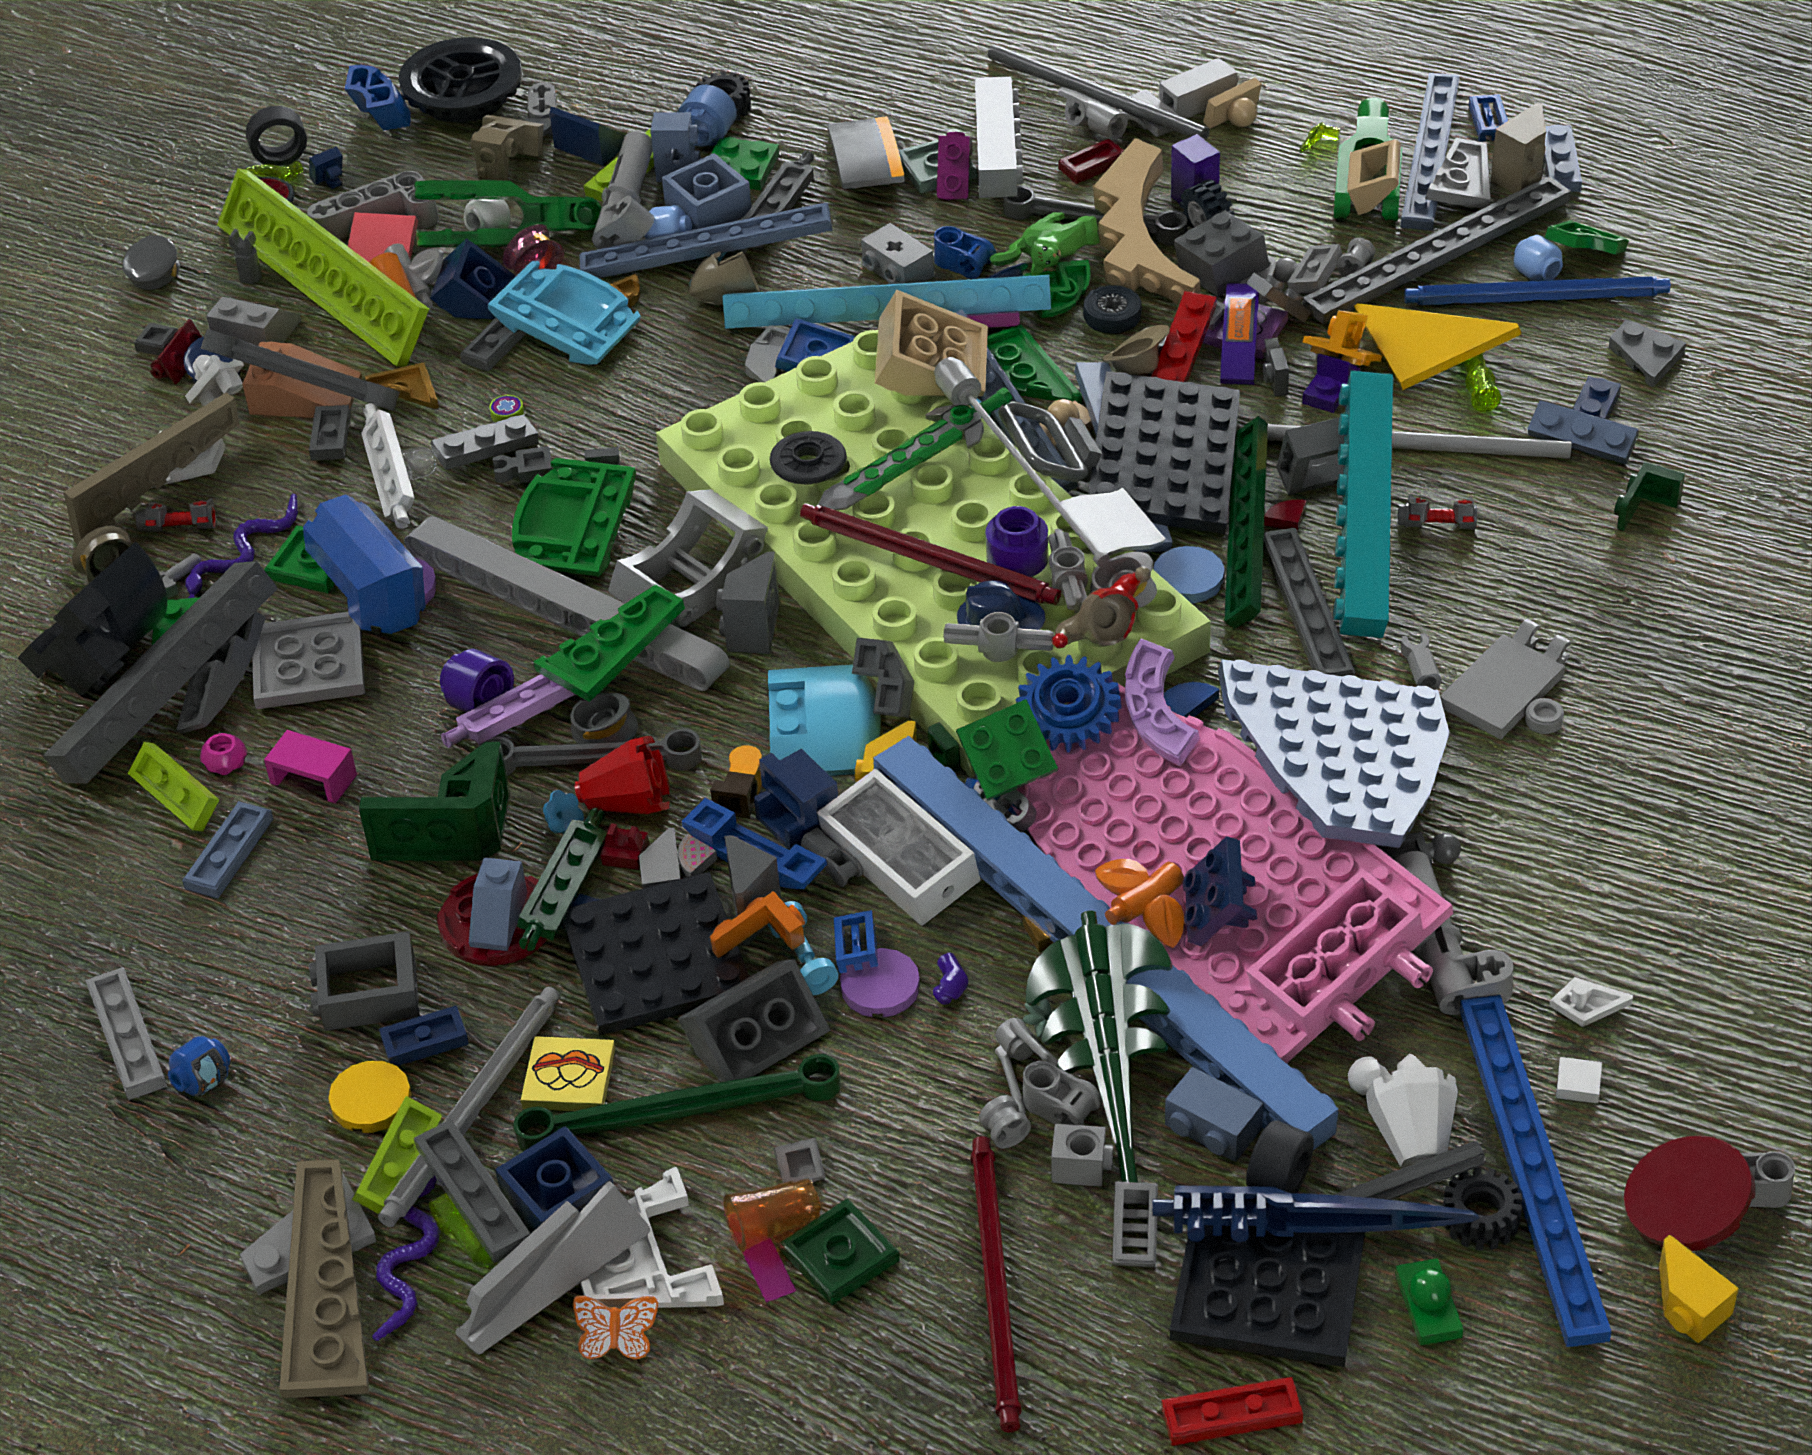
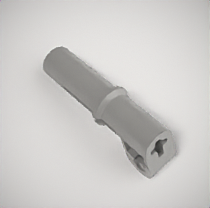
M632 131L624 137L609 187H605L602 193L603 205L592 237V242L597 249L636 242L650 230L654 223V216L640 204L641 199L639 196L653 151L652 140L645 133Z
M1411 851L1395 859L1397 863L1442 897L1430 861L1425 853ZM1450 917L1414 949L1415 954L1422 958L1424 963L1433 968L1430 982L1440 1011L1444 1014H1460V1001L1464 999L1501 995L1504 1004L1512 996L1513 961L1511 958L1498 950H1486L1463 955L1460 947L1462 941L1460 930L1452 925Z

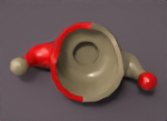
M1141 566L1136 569V572L1121 576L1110 588H1100L1090 593L1082 602L1080 611L1076 615L1059 623L1055 630V636L1052 638V644L1057 649L1064 648L1067 644L1088 638L1092 643L1102 646L1114 645L1125 640L1131 632L1136 611L1139 609L1138 602L1133 596L1138 590L1139 584L1150 579V570L1147 567Z

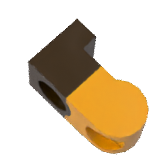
M743 745L732 750L729 755L730 769L725 781L714 779L710 789L711 800L733 811L736 817L750 819L755 805L754 797L759 795L762 781L759 759L762 758V754L759 749L750 745Z

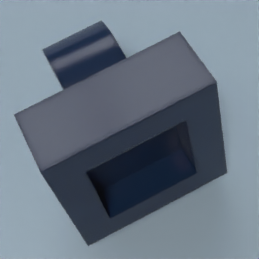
M337 146L309 157V177L315 185L324 181L330 189L342 185L338 177L342 175L343 155Z

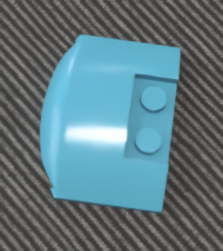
M531 261L488 303V310L513 333L521 330L569 354L570 362L580 364H598L641 318L638 310L633 314L627 306L628 298L607 282L587 272L557 264L556 270L538 269L540 261Z
M853 664L768 670L770 753H773L781 760L802 748L830 776L855 774L857 759L863 760L866 744L880 737L881 715L873 713L876 692L866 676L852 674Z

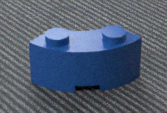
M349 66L345 91L361 112H370L383 131L410 126L411 113L409 106L389 77L372 66Z

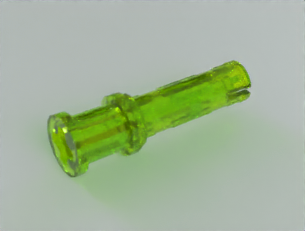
M1483 353L1463 362L1467 371L1465 385L1467 390L1472 393L1470 397L1472 407L1479 412H1488L1500 404L1501 393L1495 387V375L1491 369L1486 367Z

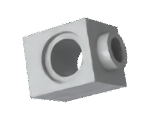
M1055 1124L1051 1155L1052 1183L1102 1186L1104 1170H1112L1113 1145L1106 1144L1105 1127Z

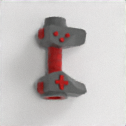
M1409 495L1408 502L1398 504L1397 524L1404 525L1405 527H1421L1422 522L1458 523L1460 529H1476L1477 505H1474L1472 497H1468L1466 500L1454 502L1453 509L1429 508V501Z
M213 498L194 502L189 505L190 511L167 513L165 505L159 504L156 501L150 502L143 511L136 512L137 530L145 531V533L162 532L164 526L197 525L198 529H215L216 512Z

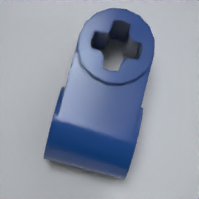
M953 226L940 227L935 231L934 263L938 267L956 272L968 279H976L982 273L984 265L992 263L990 256L996 253V249L987 239L966 233Z

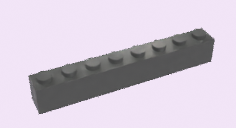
M257 561L234 563L43 755L44 759L65 783H88L278 589Z

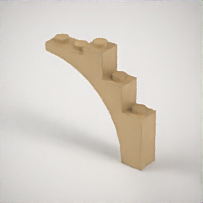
M1135 138L1093 186L1095 209L1105 214L1098 223L1100 245L1111 251L1103 260L1105 282L1110 285L1129 288L1134 292L1141 286L1147 291L1162 295L1179 305L1184 291L1201 294L1200 279L1180 269L1164 256L1148 233L1143 221L1144 209L1153 186L1163 173L1162 149Z

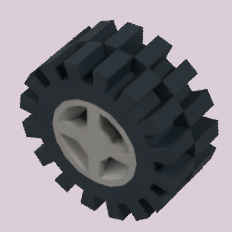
M1206 180L1184 190V193L1181 194L1180 198L1183 201L1180 202V207L1184 209L1181 213L1187 217V228H1195L1224 210L1235 216L1234 211L1230 210V207L1233 206L1231 200H1226L1228 196L1226 191L1221 192L1222 186L1219 184L1215 185V181Z

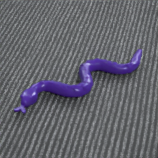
M294 493L290 495L284 518L280 520L249 519L239 524L233 534L234 544L241 553L239 558L234 560L211 559L199 562V564L194 566L185 581V586L190 594L188 598H196L195 595L203 586L201 576L204 573H225L234 563L253 562L255 551L247 540L249 534L254 532H281L291 527L298 515L297 495Z
M435 1176L429 1180L418 1198L427 1195L435 1188L437 1182ZM413 1205L403 1218L422 1230L424 1236L417 1242L397 1247L384 1254L376 1266V1280L387 1292L402 1299L403 1305L400 1310L396 1311L372 1335L375 1341H379L382 1337L387 1336L393 1330L404 1325L417 1307L416 1292L407 1283L395 1277L393 1269L399 1264L426 1256L436 1248L439 1242L441 1232L437 1221L425 1212L413 1207Z

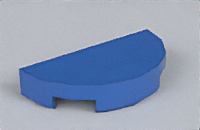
M1183 683L1168 689L1164 693V699L1172 712L1186 718L1189 715L1195 717L1219 699V688L1207 683Z

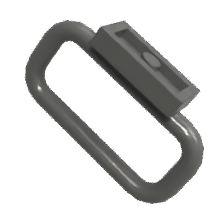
M1011 401L1006 406L998 408V415L1019 452L1035 471L1065 481L1089 483L1092 467L1097 466L1102 452L1081 419L1069 417L1065 426L1062 427L1059 420L1053 414L1033 405ZM1015 416L1032 419L1046 426L1068 466L1051 463L1042 459L1036 453Z

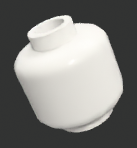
M471 200L466 205L464 211V223L469 231L476 230L477 228H508L511 220L509 207L504 200Z

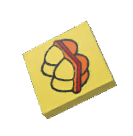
M535 1036L521 1096L522 1109L543 1107L548 1110L577 1111L604 1105L615 1054L614 1040Z

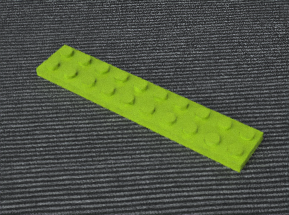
M238 168L217 225L229 235L234 229H238L239 236L243 240L249 231H253L256 236V242L253 247H256L259 259L395 366L406 367L429 308L250 171Z

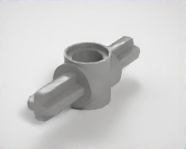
M1055 529V533L1048 536L1052 551L1049 556L1052 587L1061 590V594L1065 597L1067 608L1074 610V613H1078L1082 602L1087 597L1085 587L1087 586L1088 578L1085 571L1084 553L1079 548L1072 546L1069 533L1063 532L1062 529Z
M1004 612L988 614L981 619L980 625L945 624L943 634L945 643L978 646L979 653H983L988 660L993 662L1010 660L1014 655H1017L1018 649L1051 651L1054 646L1052 644L1054 632L1049 630L1021 629L1019 622Z

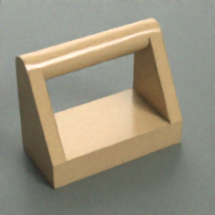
M1390 140L1350 152L1347 191L1358 215L1373 210L1398 186L1401 144L1398 140ZM1387 164L1386 176L1373 179V176Z

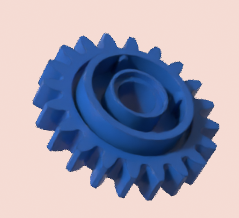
M1067 655L1065 664L1062 665L1053 657L1051 658V668L1048 669L1039 663L1037 665L1038 676L1031 673L1026 674L1027 685H1019L1020 697L1016 698V703L1027 699L1045 741L1049 739L1052 751L1058 747L1059 743H1064L1066 752L1071 751L1073 743H1078L1082 750H1086V739L1090 738L1093 742L1099 744V731L1111 734V722H1119L1118 710L1122 708L1118 682H1113L1111 671L1102 673L1100 662L1088 668L1087 657L1085 656L1080 659L1078 664H1073L1071 655Z

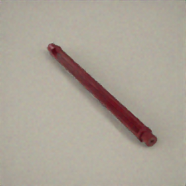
M805 503L801 508L800 517L811 521L812 525L980 583L988 580L1002 581L1016 595L1041 604L1046 602L1056 606L1060 601L1061 590L1050 587L1049 583L822 505L814 506Z
M980 1136L972 1141L973 1152L970 1155V1161L974 1169L997 1401L995 1413L1000 1420V1429L1003 1432L1011 1433L1020 1429L1019 1415L1022 1413V1406L1018 1399L994 1169L995 1153L991 1149L990 1139Z

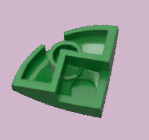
M1089 261L1058 262L1055 271H1046L1039 274L1050 275L1051 309L1035 310L1041 318L1062 314L1076 305V302L1081 295L1086 293L1091 273ZM1024 273V276H1032L1031 273Z

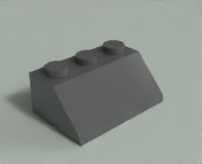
M794 959L773 963L678 1018L697 1056L721 1082L753 1077L831 1031Z

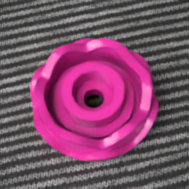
M219 733L213 735L204 743L200 752V761L209 772L227 775L243 766L245 756H247V749L238 737L227 733Z

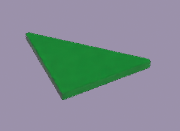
M1022 324L987 336L988 349L1019 395L1050 401L1066 399L1082 404V394Z

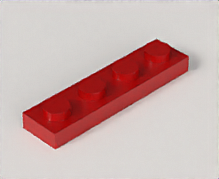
M1184 291L1170 327V332L1159 355L1158 366L1153 371L1151 377L1188 382L1211 318L1217 307V297Z

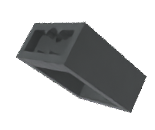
M1340 417L1286 430L1276 467L1287 495L1337 484L1339 474H1343V465H1338L1339 445L1344 444V435L1338 434Z
M409 931L315 946L316 962L309 963L311 984L312 986H317V992L311 993V1005L313 1015L321 1016L325 1031L420 1016L416 961ZM396 964L397 986L331 996L330 975Z

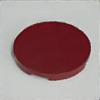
M478 874L472 875L455 885L450 890V896L437 914L439 933L445 947L457 958L475 965L498 966L519 961L534 953L547 940L544 937H540L533 951H527L528 944L523 950L519 945V941L526 930L516 927L508 951L470 947L469 932L473 888ZM530 875L528 878L525 877L527 896L523 908L539 881Z
M1708 1136L1681 1137L1656 1147L1637 1163L1629 1175L1625 1186V1210L1636 1232L1648 1243L1663 1246L1664 1239L1671 1235L1691 1252L1698 1251L1722 1242L1737 1231L1741 1226V1219L1746 1214L1751 1201L1755 1198V1181L1744 1156L1729 1143Z

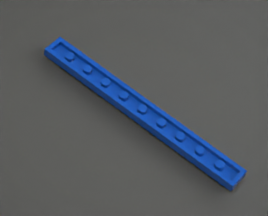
M1501 995L1461 1000L1459 1011L1513 1181L1518 1186V1193L1522 1195V1209L1566 1347L1610 1342L1612 1331Z

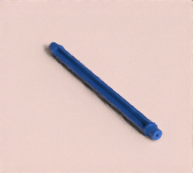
M1646 276L1624 277L1623 279L1597 278L1418 286V288L1405 289L1404 299L1405 304L1418 303L1420 306L1451 303L1469 304L1613 298L1615 296H1656L1657 293L1670 292V279Z

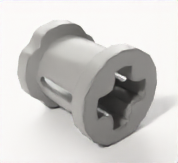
M1361 237L1352 239L1348 245L1347 253L1341 255L1337 262V268L1341 275L1345 277L1372 262L1376 253L1374 245L1369 240Z

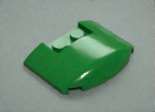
M555 458L550 462L551 467L554 469L543 477L537 474L519 501L512 525V544L515 553L553 571L600 576L611 561L610 552L625 509L630 507L636 468Z

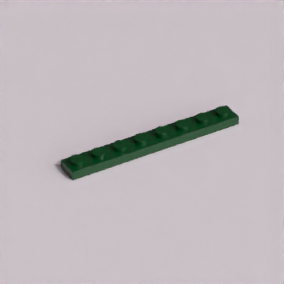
M1259 416L1236 431L1224 615V622L1233 629H1236L1246 621L1253 620L1261 612L1268 423Z

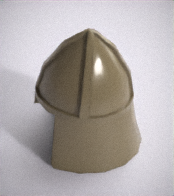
M720 251L712 254L699 265L691 278L689 294L703 303L723 305L722 296L724 294L760 292L744 252H740L721 262L717 259V257L721 256Z

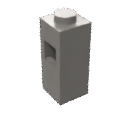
M1217 58L1160 82L1159 100L1179 116L1185 119L1205 111L1209 99L1236 87L1238 82L1237 71L1222 59Z

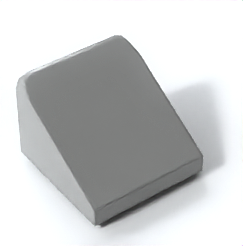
M816 1138L775 1147L774 1154L784 1189L825 1179Z

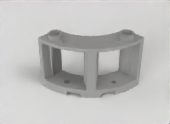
M711 489L688 491L678 513L666 529L669 535L656 548L649 545L631 557L617 560L608 592L623 603H627L655 584L662 587L656 582L674 569L695 583L692 587L675 594L683 599L685 609L670 624L678 628L685 627L716 606L717 591L724 588L728 573L750 562L762 551L764 546L763 540L768 527ZM713 517L736 533L721 560L711 570L688 553L697 543Z

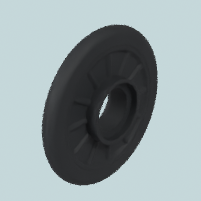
M817 431L791 434L780 440L770 453V465L775 474L783 480L795 484H816L829 480L842 470L846 462V450L843 444L835 437ZM806 455L816 456V458L811 460L800 459V457Z

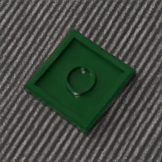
M848 1198L780 1242V1251L831 1305H834L900 1261L899 1251Z

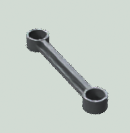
M1017 186V196L1003 197V212L1008 218L1014 220L1027 219L1033 214L1047 216L1053 212L1064 213V219L1077 221L1082 216H1095L1098 225L1099 221L1105 216V214L1095 209V206L1034 196V191L1026 186ZM1164 211L1157 216L1144 214L1143 221L1148 233L1155 234L1157 241L1162 244L1174 245L1173 240L1187 232V217L1179 211Z
M209 329L206 330L201 349L367 403H372L391 411L395 410L400 394L399 391L349 376Z
M690 729L673 730L663 740L648 744L651 751L659 749L663 760L674 770H690L696 767L702 759L700 737L695 731ZM496 736L485 741L501 742L502 753L506 755L504 763L507 776L513 773L516 767L592 764L626 743L514 747L513 743L505 737ZM679 747H690V748H692L691 750L686 751V752H674V751H673V750H675L676 748H679Z

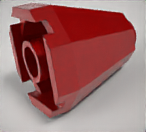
M645 736L629 740L579 772V781H576L574 784L578 801L585 803L589 810L598 808L597 810L601 809L602 811L650 814L670 809V801L663 802V796L670 794V785L663 757L659 749L651 751L648 745L655 743L653 737Z

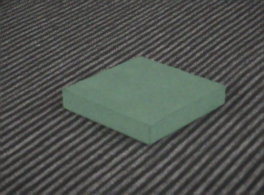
M938 140L899 150L903 171L918 192L921 194L937 189ZM971 160L969 161V180L977 178V168Z

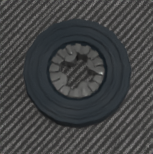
M1115 285L1103 286L1091 291L1085 297L1083 316L1087 325L1096 331L1111 334L1126 332L1134 328L1141 319V300L1138 294L1129 288Z

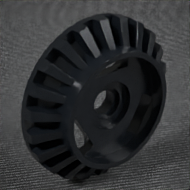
M461 37L433 43L410 56L399 72V85L404 100H408L411 107L419 108L420 112L441 121L461 123L482 119L484 116L491 115L507 102V98L513 97L517 93L516 88L522 84L521 77H523L520 58L507 45L486 38ZM433 86L435 87L437 95L429 92V90Z

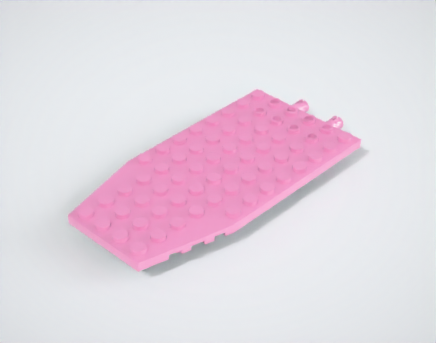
M1119 685L1122 708L1118 710L1119 722H1111V734L1099 731V744L1088 738L1086 739V750H1082L1078 743H1073L1071 751L1066 752L1064 743H1059L1058 747L1052 751L1049 739L1046 740L1058 771L1017 788L1036 808V819L1027 831L1044 854L1051 855L1057 861L1059 867L1071 877L1079 879L1090 894L1097 900L1104 901L1109 908H1111V902L1117 895L1106 889L1096 878L1095 870L1100 865L1117 859H1131L1146 868L1150 877L1166 862H1173L1181 869L1185 877L1187 871L1197 865L1206 856L1208 851L1213 849L1226 836L1240 840L1242 871L1255 877V886H1247V894L1243 895V902L1245 905L1257 910V919L1249 920V927L1247 928L1224 925L1202 946L1188 943L1187 925L1184 923V929L1178 944L1173 949L1165 946L1163 943L1162 945L1169 954L1173 966L1178 970L1185 971L1191 977L1193 983L1203 992L1214 996L1221 1007L1233 1018L1243 1021L1249 1032L1262 1043L1269 1044L1276 1051L1278 1057L1286 1064L1333 1021L1349 1032L1355 1040L1361 1041L1365 1039V1035L1360 1031L1363 1030L1369 1035L1374 1028L1375 1021L1353 1004L1392 968L1415 988L1423 986L1419 977L1426 983L1429 981L1433 968L1424 963L1411 951L1453 915L1452 905L1374 844L1323 838L1313 828L1312 822L1303 817L1296 809L1298 799L1289 790V793L1282 794L1256 759V753L1231 733L1220 728L1216 731L1206 727L1202 720L1189 715L1186 718L1174 713L1182 722L1198 730L1200 736L1199 741L1181 766H1178L1157 754L1140 737L1129 716L1125 699V687ZM1011 806L1017 814V816H1019L1022 810H1018L1014 806ZM1181 885L1170 897L1174 898L1182 906L1185 915L1186 894L1183 890V885ZM1142 915L1128 922L1148 930Z

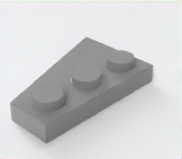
M1456 138L1445 157L1443 165L1436 173L1433 183L1430 184L1425 199L1463 205L1467 208L1483 209L1489 206L1491 199L1487 143Z
M342 1171L353 1253L377 1241L375 1233L360 1204L352 1200L354 1193ZM293 1210L240 1254L242 1263L258 1295L288 1282Z

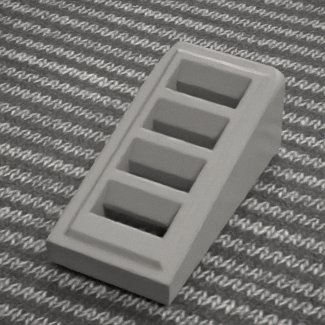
M1115 1182L1112 1265L1156 1267L1157 1216H1152V1199H1158V1184ZM1123 1204L1148 1205V1210L1123 1209ZM1123 1218L1148 1219V1224L1123 1223ZM1122 1232L1147 1233V1239L1122 1238ZM1122 1246L1147 1248V1255L1123 1254Z

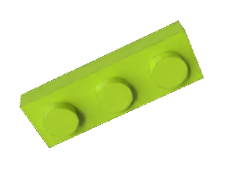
M144 742L128 772L133 779L191 830L204 831L220 799L156 744Z
M406 1096L352 1200L379 1214L384 1208L386 1198L420 1154L416 1149L414 1137L436 1127L442 1115Z

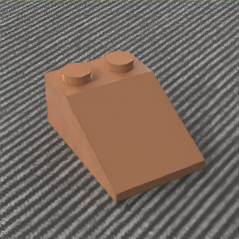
M260 342L258 345L362 379L361 372L292 343ZM251 364L242 383L250 415L314 418L315 407L349 405V408H351L354 400L352 397Z

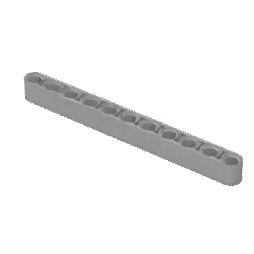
M434 516L428 517L404 539L406 549L413 557L426 561L430 566L580 636L590 632L589 626L598 620H607L619 613L618 608L625 604ZM671 624L633 659L635 662L698 691H706L730 666L728 656L720 647Z

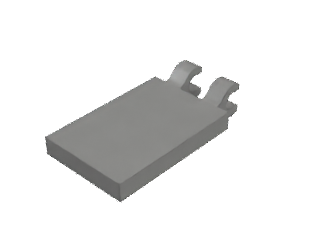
M1525 619L1513 638L1502 634L1440 695L1443 709L1501 740L1525 716L1527 705L1535 699L1543 698L1564 677L1565 666L1563 664L1569 658V654L1564 652V650L1571 644V641L1556 635L1551 640L1546 652L1541 654L1532 649L1538 642V638L1534 637L1533 634L1539 629L1540 625Z

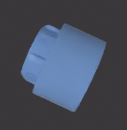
M712 85L695 87L677 111L691 112L692 125H697L698 143L694 144L695 146L716 145L719 138H724L737 115L736 107L731 97L720 88Z

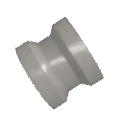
M1004 1095L992 1099L983 1107L979 1114L980 1123L986 1130L991 1131V1139L999 1148L1004 1149L1017 1145L1028 1135L1031 1129L1030 1121L1023 1113H1019V1105L1012 1096Z

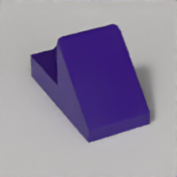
M1319 353L1317 355V374L1303 392L1302 404L1334 413L1339 406L1341 384L1348 383L1351 371H1361V369L1347 361Z

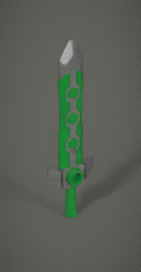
M1003 387L996 394L981 402L980 405L990 414L1001 406L1009 404L1013 398L1010 391ZM948 405L933 409L925 414V417L928 420L934 421V424L825 490L818 505L836 511L848 509L880 490L890 481L916 465L927 461L959 440H966L968 449L975 446L981 441L984 433L983 422H981L982 417L974 407L970 408L966 405Z

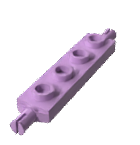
M539 675L457 717L458 726L446 733H442V741L448 748L464 739H471L481 744L514 726L521 725L527 719L544 710L553 708L556 704L576 694L545 676Z

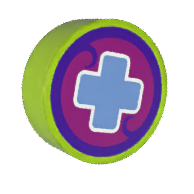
M514 395L499 396L489 406L493 422L524 415L522 400Z

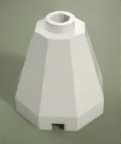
M1437 1067L1401 1068L1392 1072V1081L1384 1083L1383 1076L1372 1081L1366 1094L1368 1111L1401 1168L1448 1150L1458 1094L1454 1076L1448 1074L1445 1079L1443 1070Z

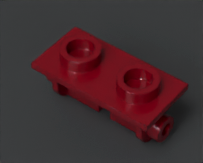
M188 319L182 328L176 331L174 338L157 360L151 363L150 373L153 377L160 379L169 376L172 382L177 384L187 372L183 364L185 352L194 341L202 337L191 319Z

